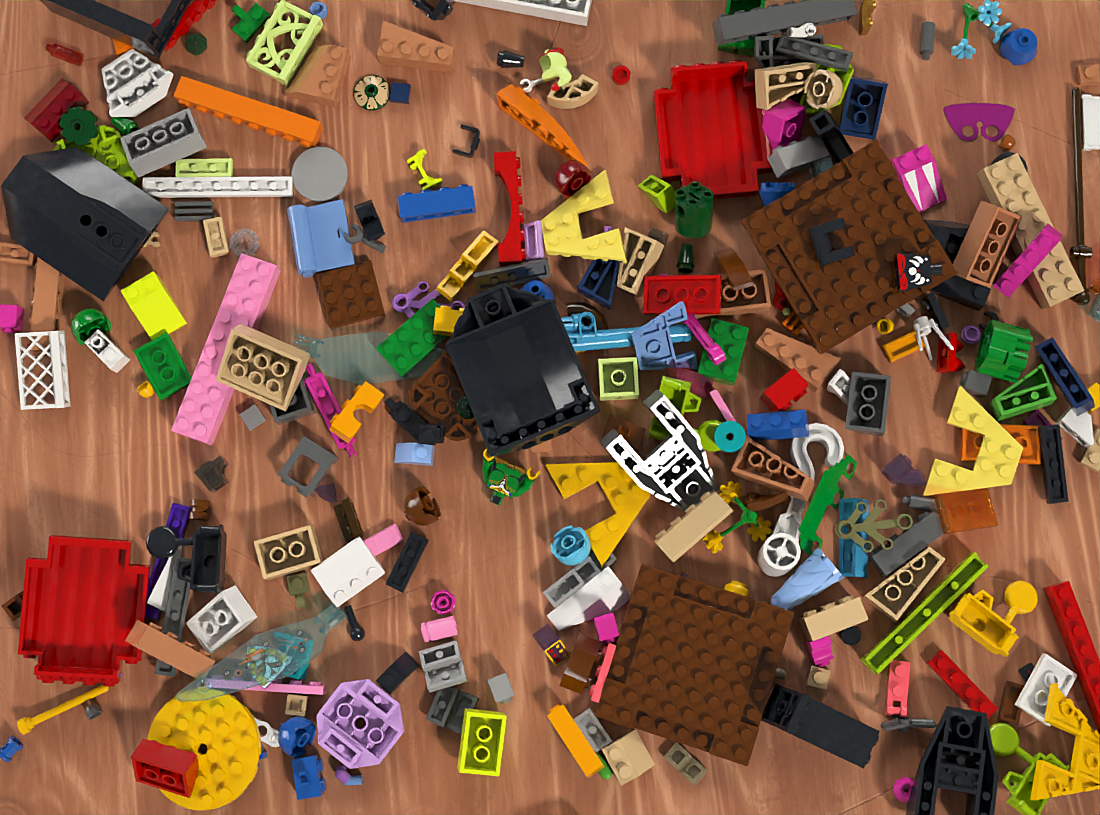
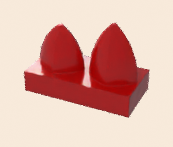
M952 332L944 334L954 347V350H950L939 336L937 373L957 372L965 368V364L956 357V353L964 347L960 340L957 339V334Z

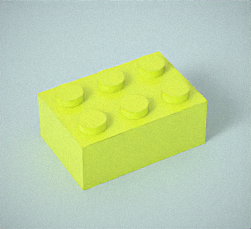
M465 708L457 769L460 773L499 776L507 715L504 712Z

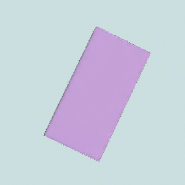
M537 220L524 224L526 261L544 258L542 221Z

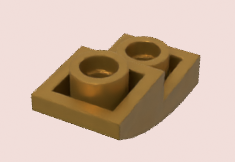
M863 0L859 12L860 36L867 35L872 27L871 14L876 8L875 0Z

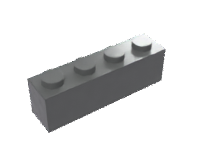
M925 511L917 517L919 521L912 524L909 529L903 530V533L898 536L894 534L889 537L893 541V547L890 550H883L879 545L871 551L872 555L868 558L882 577L890 574L948 531V528L935 511L930 513ZM887 541L888 544H886L885 547H886V548H889V547H890V543H889V541Z

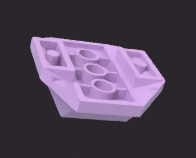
M370 679L341 683L317 714L318 744L349 769L380 764L404 733L400 703ZM359 717L364 718L366 721V726L363 729L359 728L356 724Z

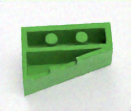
M1042 363L996 396L989 405L995 420L1000 421L1049 406L1057 397Z

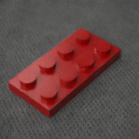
M645 276L643 314L660 315L681 301L685 304L687 315L721 314L722 276Z

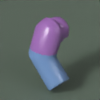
M339 765L336 768L335 776L344 785L363 784L362 775H350L345 765Z

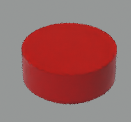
M623 65L615 67L612 72L613 82L617 85L627 84L630 80V70Z

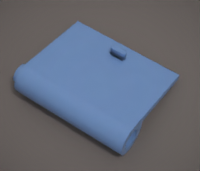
M343 199L311 207L294 205L287 208L298 275H302L303 278H309L314 276L313 274L355 264L352 244L346 242L343 236L344 233L350 236Z

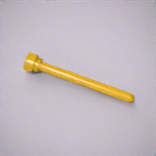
M101 685L33 718H21L17 720L18 729L21 734H27L32 731L36 724L108 691L109 687Z

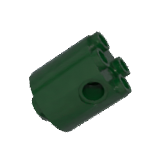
M693 181L690 185L683 186L675 191V230L684 237L700 238L707 235L712 229L714 194L709 188L701 185L700 182Z

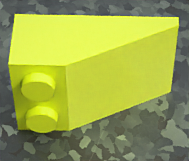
M154 271L121 290L128 305L152 340L165 333L170 334L187 324L163 281Z

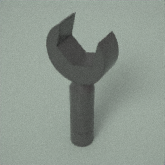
M351 224L350 226L356 231V236L350 237L346 233L343 235L345 241L349 244H357L362 241L363 244L381 253L386 248V246L374 240L367 241V238L363 237L362 228L356 224Z

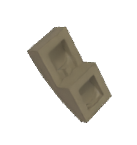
M677 742L664 756L694 786L708 772Z

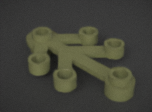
M879 499L874 503L873 510L864 522L855 524L859 516L868 509L865 502H858L850 517L836 524L835 533L841 539H852L861 546L863 552L869 553L874 549L873 543L865 541L856 533L864 531L880 543L883 550H890L893 547V541L885 538L876 530L893 527L907 530L912 526L913 520L910 515L901 514L896 519L874 522L881 511L887 508L886 501ZM878 502L884 504L883 509L878 508ZM859 504L864 506V511L858 510ZM901 519L906 520L905 526L900 524ZM842 526H846L848 528L847 533L842 532ZM884 541H889V548L884 546ZM865 543L870 544V550L864 548Z

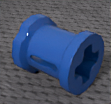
M10 736L8 738L9 741L0 748V758L5 762H10L12 760L11 757L24 747L22 742L15 736Z

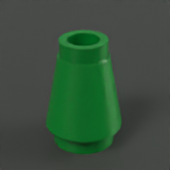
M113 117L111 123L123 136L139 130L136 122L125 117Z

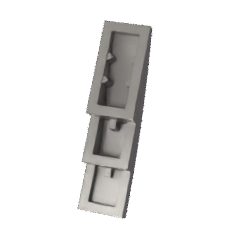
M593 553L546 589L543 594L553 607L556 608L606 567L614 563L617 558L611 553L604 566L601 567Z

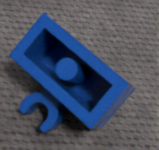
M319 754L292 759L297 800L324 795L326 781L325 778L322 779L321 771L324 769L322 758L319 759Z

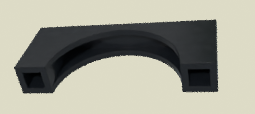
M826 109L809 119L818 136L825 143L837 163L854 153L833 116Z

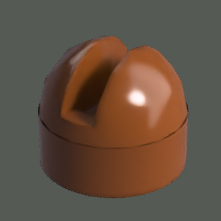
M1006 134L998 146L1004 150H1011L1016 142L1011 135Z

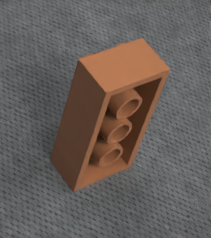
M766 269L748 271L754 286L736 291L726 282L725 275L721 274V314L694 315L697 320L769 311L771 301Z

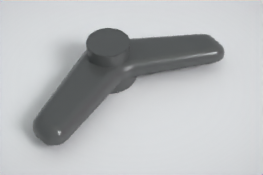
M896 717L895 719L882 722L880 726L885 731L897 729L898 731L907 732L909 727L936 728L937 724L932 719Z

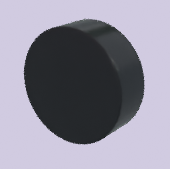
M851 626L841 630L840 638L846 645H855L860 641L861 633L857 627Z

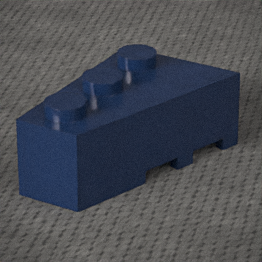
M602 259L593 260L577 287V293L610 310L620 261L609 259L608 261H603Z

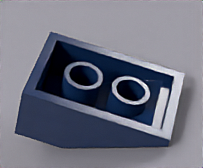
M858 76L851 77L845 91L839 125L843 135L876 139L888 86L886 81Z

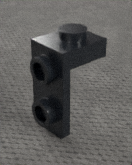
M412 0L413 5L418 9H423L427 13V17L433 21L444 20L452 12V6L455 3L454 0H440L436 8H434L425 0Z
M372 200L354 206L367 241L377 240L385 235Z

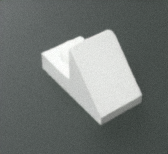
M839 369L828 383L827 391L836 394L848 406L851 379L843 370Z

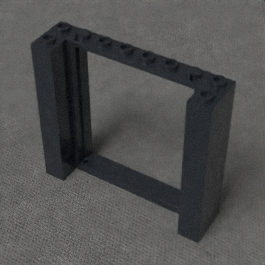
M40 0L55 14L157 58L161 56L191 0H172L157 28H155L151 24L95 0Z

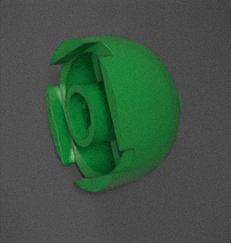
M96 309L80 311L71 322V333L81 346L98 329L104 335L107 331H111L109 319L105 314Z

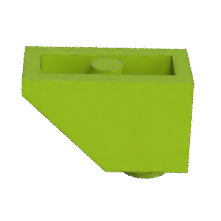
M651 174L638 185V188L661 211L667 214L675 208V191L670 184Z

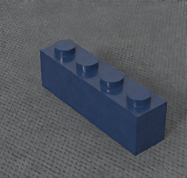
M1052 337L1035 346L1037 356L1076 416L1094 408L1093 397L1054 338Z

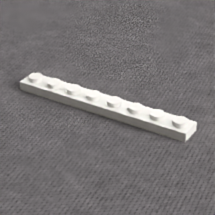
M143 177L142 191L152 198L293 197V177Z

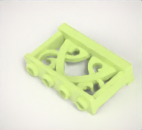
M281 0L280 3L275 5L271 18L265 22L264 30L257 36L253 49L248 51L246 55L248 66L288 87L323 27L321 18L286 2V0ZM291 12L294 14V23H291L289 16L286 21L282 20L285 13ZM299 17L309 21L310 23H299ZM296 31H298L297 35L302 34L300 39L295 38ZM291 32V39L296 47L294 49L282 50L277 54L274 38L283 33ZM262 53L266 54V57L263 58V60L267 61L271 59V57L273 59L268 64H260L258 62V59ZM285 54L290 55L288 60H285V57L280 59ZM276 64L281 72L279 74L269 68Z

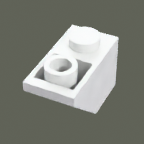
M99 329L84 342L116 373L130 361L128 356Z

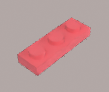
M609 643L608 647H603L601 657L604 660L602 666H597L595 676L598 677L596 685H591L589 695L592 696L591 701L599 703L616 649L614 644Z

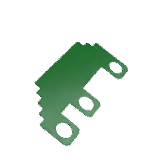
M848 454L845 459L842 458L840 460V463L836 462L834 467L831 466L829 471H824L799 527L801 532L799 536L801 540L799 544L800 549L809 555L813 553L812 545L815 541L819 542V548L822 546L823 540L815 535L828 504L834 509H838L839 502L837 504L833 503L834 495L839 492L840 499L844 497V491L837 487L841 475L850 480L856 470L857 461ZM852 462L854 465L851 474H847V466Z

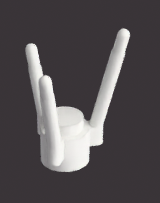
M923 316L913 322L919 350H923L922 336L929 360H932L933 357L926 335L932 332L931 328L936 331L950 350H954V347L936 326L933 319L929 320L927 316Z

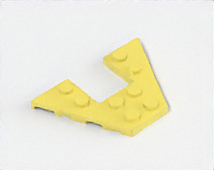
M606 170L602 171L541 220L543 238L548 255H562L565 257L573 255L581 256L582 259H602L603 261H608L609 259L627 263L619 228L585 239L582 236L578 214L614 203Z
M959 386L947 424L984 436L973 471L934 459L922 496L1012 484L1023 447L968 392Z

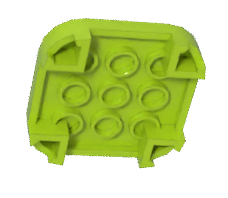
M106 125L99 126L98 136L91 139V142L86 145L79 146L76 145L75 141L68 142L63 139L56 142L57 146L53 151L78 147L137 186V175L128 162L120 139L123 136L116 129Z

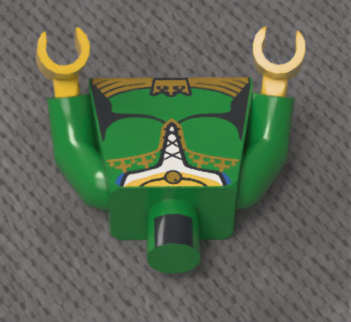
M487 448L484 450L483 480L487 484V488L494 491L490 502L500 506L504 496L510 499L520 497L530 490L535 478L541 473V470L536 474L532 472L534 465L528 470H524L500 458L490 457Z

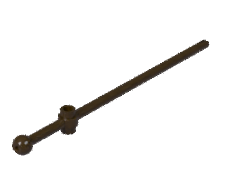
M1074 87L1072 89L1077 246L1070 248L1069 255L1077 260L1078 278L1084 289L1083 292L1075 295V302L1078 305H1087L1090 302V295L1086 292L1085 259L1092 257L1093 250L1085 245L1080 89Z

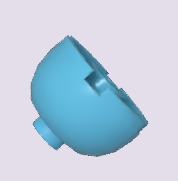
M567 526L558 531L554 536L553 544L551 543L550 546L554 556L561 563L570 566L582 563L590 554L591 549L590 539L581 527L574 528L573 526Z

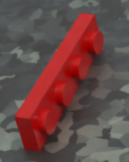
M939 650L926 663L970 710L987 713L988 719L998 709L943 650Z

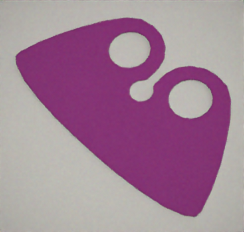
M992 103L955 104L944 108L945 116L952 129L959 138L965 141H971L978 136L979 128L976 125L978 121L983 123L981 133L985 139L989 141L1000 139L1011 123L1015 112L1013 107ZM967 125L974 129V134L970 137H966L962 133L963 127ZM988 126H995L998 130L997 135L994 137L988 136L986 128Z

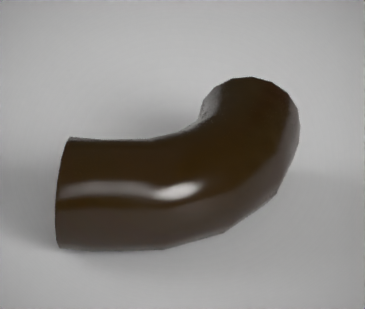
M585 302L566 303L568 317L572 314L590 312L595 317L597 330L609 329L605 317L596 307ZM581 318V321L589 326V321L586 318Z

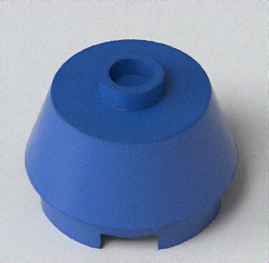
M1029 29L1011 30L1001 40V55L1013 63L1012 65L1026 64L1033 60L1037 54V38Z
M761 183L759 193L763 206H767L793 191L795 183Z

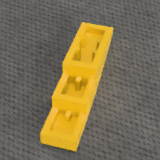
M483 231L462 254L460 260L449 270L448 275L437 286L436 291L452 301L471 279L473 273L483 264L499 241Z

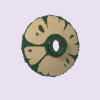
M377 75L363 77L354 88L356 103L361 108L369 111L381 109L390 99L388 83ZM373 88L374 92L369 93L368 90Z

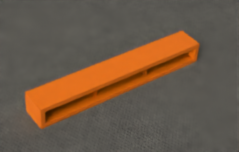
M181 76L174 93V98L182 107L188 108L190 106L200 113L206 114L208 112L218 119H229L230 122L236 125L242 123L254 131L260 129L267 135L273 137L278 135L285 141H296L306 148L317 146L323 130L320 121Z

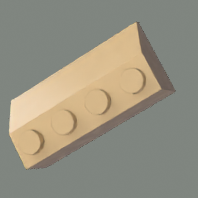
M707 491L700 497L701 502L696 506L692 504L685 510L687 514L682 518L677 517L674 519L667 531L663 529L655 536L657 539L654 542L672 562H675L733 512L731 507L716 492L712 491L710 493Z

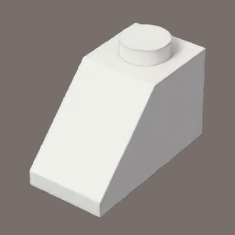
M1069 406L1055 423L1060 424V428L1084 448L1092 446L1094 439L1091 415L1085 412L1076 416L1071 406Z

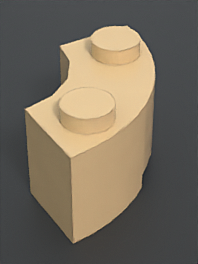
M582 74L577 80L561 86L558 91L551 89L547 96L548 105L561 109L582 106L596 95L599 83Z

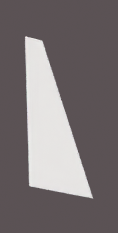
M179 546L175 554L168 558L147 601L148 604L165 612L175 558L181 556L182 546Z

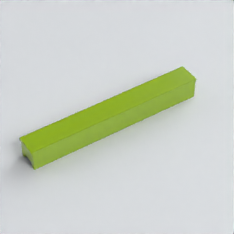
M976 552L968 554L860 659L873 674H879L989 567L977 556Z

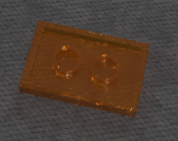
M988 488L934 496L944 534L998 526Z

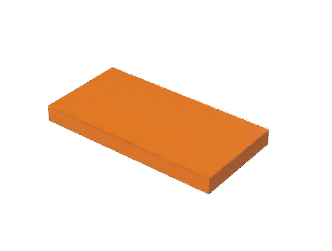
M1000 424L1023 447L1018 464L1040 465L1039 426ZM961 428L960 461H976L983 435Z

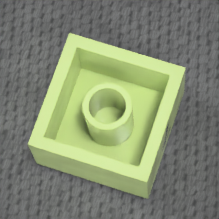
M637 357L598 359L600 401L638 399Z

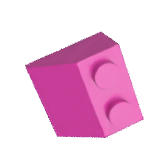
M787 99L765 110L762 128L772 149L781 145L786 147L791 142L800 141L806 107L791 99Z

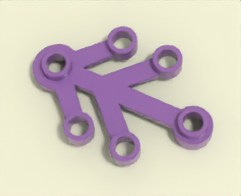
M421 281L409 293L397 294L392 300V305L396 311L405 312L410 319L415 314L411 308L420 310L432 298L436 299L438 296L443 295L435 289L420 301L413 300L420 293H427L429 291L428 283ZM422 284L427 286L425 290L420 289ZM401 300L405 301L404 306L399 305ZM455 301L451 305L437 303L439 306H449L452 310H455L457 307L465 308L464 304L460 301Z

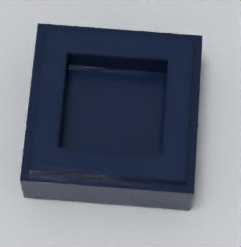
M392 82L390 102L409 104L411 85Z

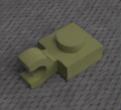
M307 573L287 576L290 596L296 595L297 608L307 607L305 593L310 592Z

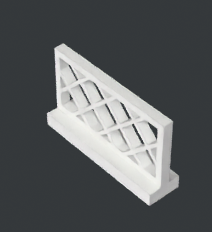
M65 331L15 333L21 410L70 407ZM49 335L50 344L45 348L38 341L42 336ZM21 337H28L32 341V344L27 349L22 346ZM35 344L43 350L38 358L29 352ZM45 354L51 357V363L48 367L40 362V359ZM26 355L34 360L29 368L23 364V358ZM36 364L44 369V372L39 377L31 371ZM47 372L53 377V382L50 386L41 380ZM28 373L36 380L31 387L26 385L24 381ZM38 383L46 388L41 396L33 391V388ZM48 392L54 395L55 404H48L43 399ZM29 393L37 398L33 405H26V397Z

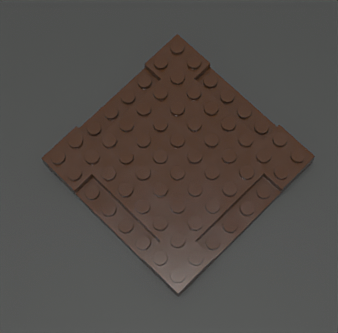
M877 139L741 221L742 226L820 354L825 353L958 273L939 241L935 240L896 176L897 172ZM844 218L846 228L829 233L828 236L833 251L853 246L855 256L820 267L808 229ZM900 253L930 256V264L941 263L942 275L932 276V284L897 293L894 255Z
M642 563L594 716L709 752L711 755L748 767L762 715L795 612Z

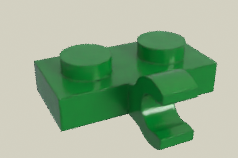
M257 3L247 13L235 4L231 10L240 21L233 27L232 31L244 42L248 43L271 16Z

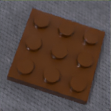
M371 260L316 275L331 330L385 315Z

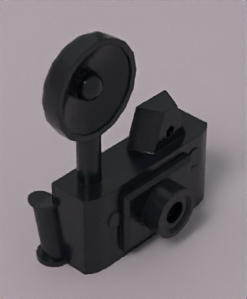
M223 524L219 526L200 525L199 531H194L193 538H179L176 531L167 526H159L151 530L146 539V548L155 558H169L175 554L179 546L193 545L192 561L179 565L178 579L190 583V589L196 592H215V594H219L220 591H223L227 534L224 532Z

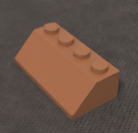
M981 200L953 262V266L958 272L955 275L990 288L1022 216Z

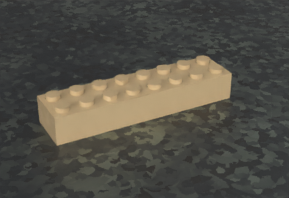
M1018 153L982 169L976 174L991 204L1022 216L1010 243L1018 258L1047 223L1052 227L1053 225ZM1061 241L1027 277L1042 309L1051 307L1084 291Z

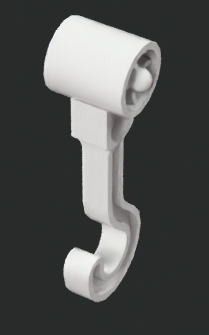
M819 423L809 424V437L794 438L790 447V455L794 466L810 476L813 482L815 471L812 461L807 454L806 447L808 443L815 441L824 445L827 452L825 465L828 468L834 467L836 462L840 463L844 452L842 438L836 430L828 425ZM791 496L786 513L778 517L772 535L758 551V565L767 575L773 577L784 576L800 559L801 550L798 541L801 532L799 527L802 523L801 516L806 501Z

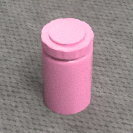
M450 616L421 623L424 641L429 642V640L434 641L458 635L455 617Z

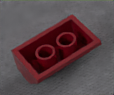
M61 78L24 119L49 141L53 142L64 129L59 125L61 116L67 114L70 108L80 106L85 108L89 101L74 86Z

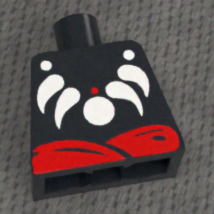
M901 253L894 255L897 293L932 284V276L942 275L941 263L930 264V256Z

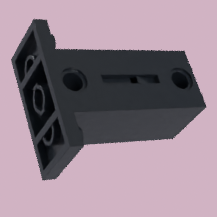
M775 684L761 721L863 769L870 761V753L873 746L878 742V734L880 732L803 693Z

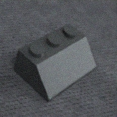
M852 371L845 429L865 435L881 437L884 435L891 376Z

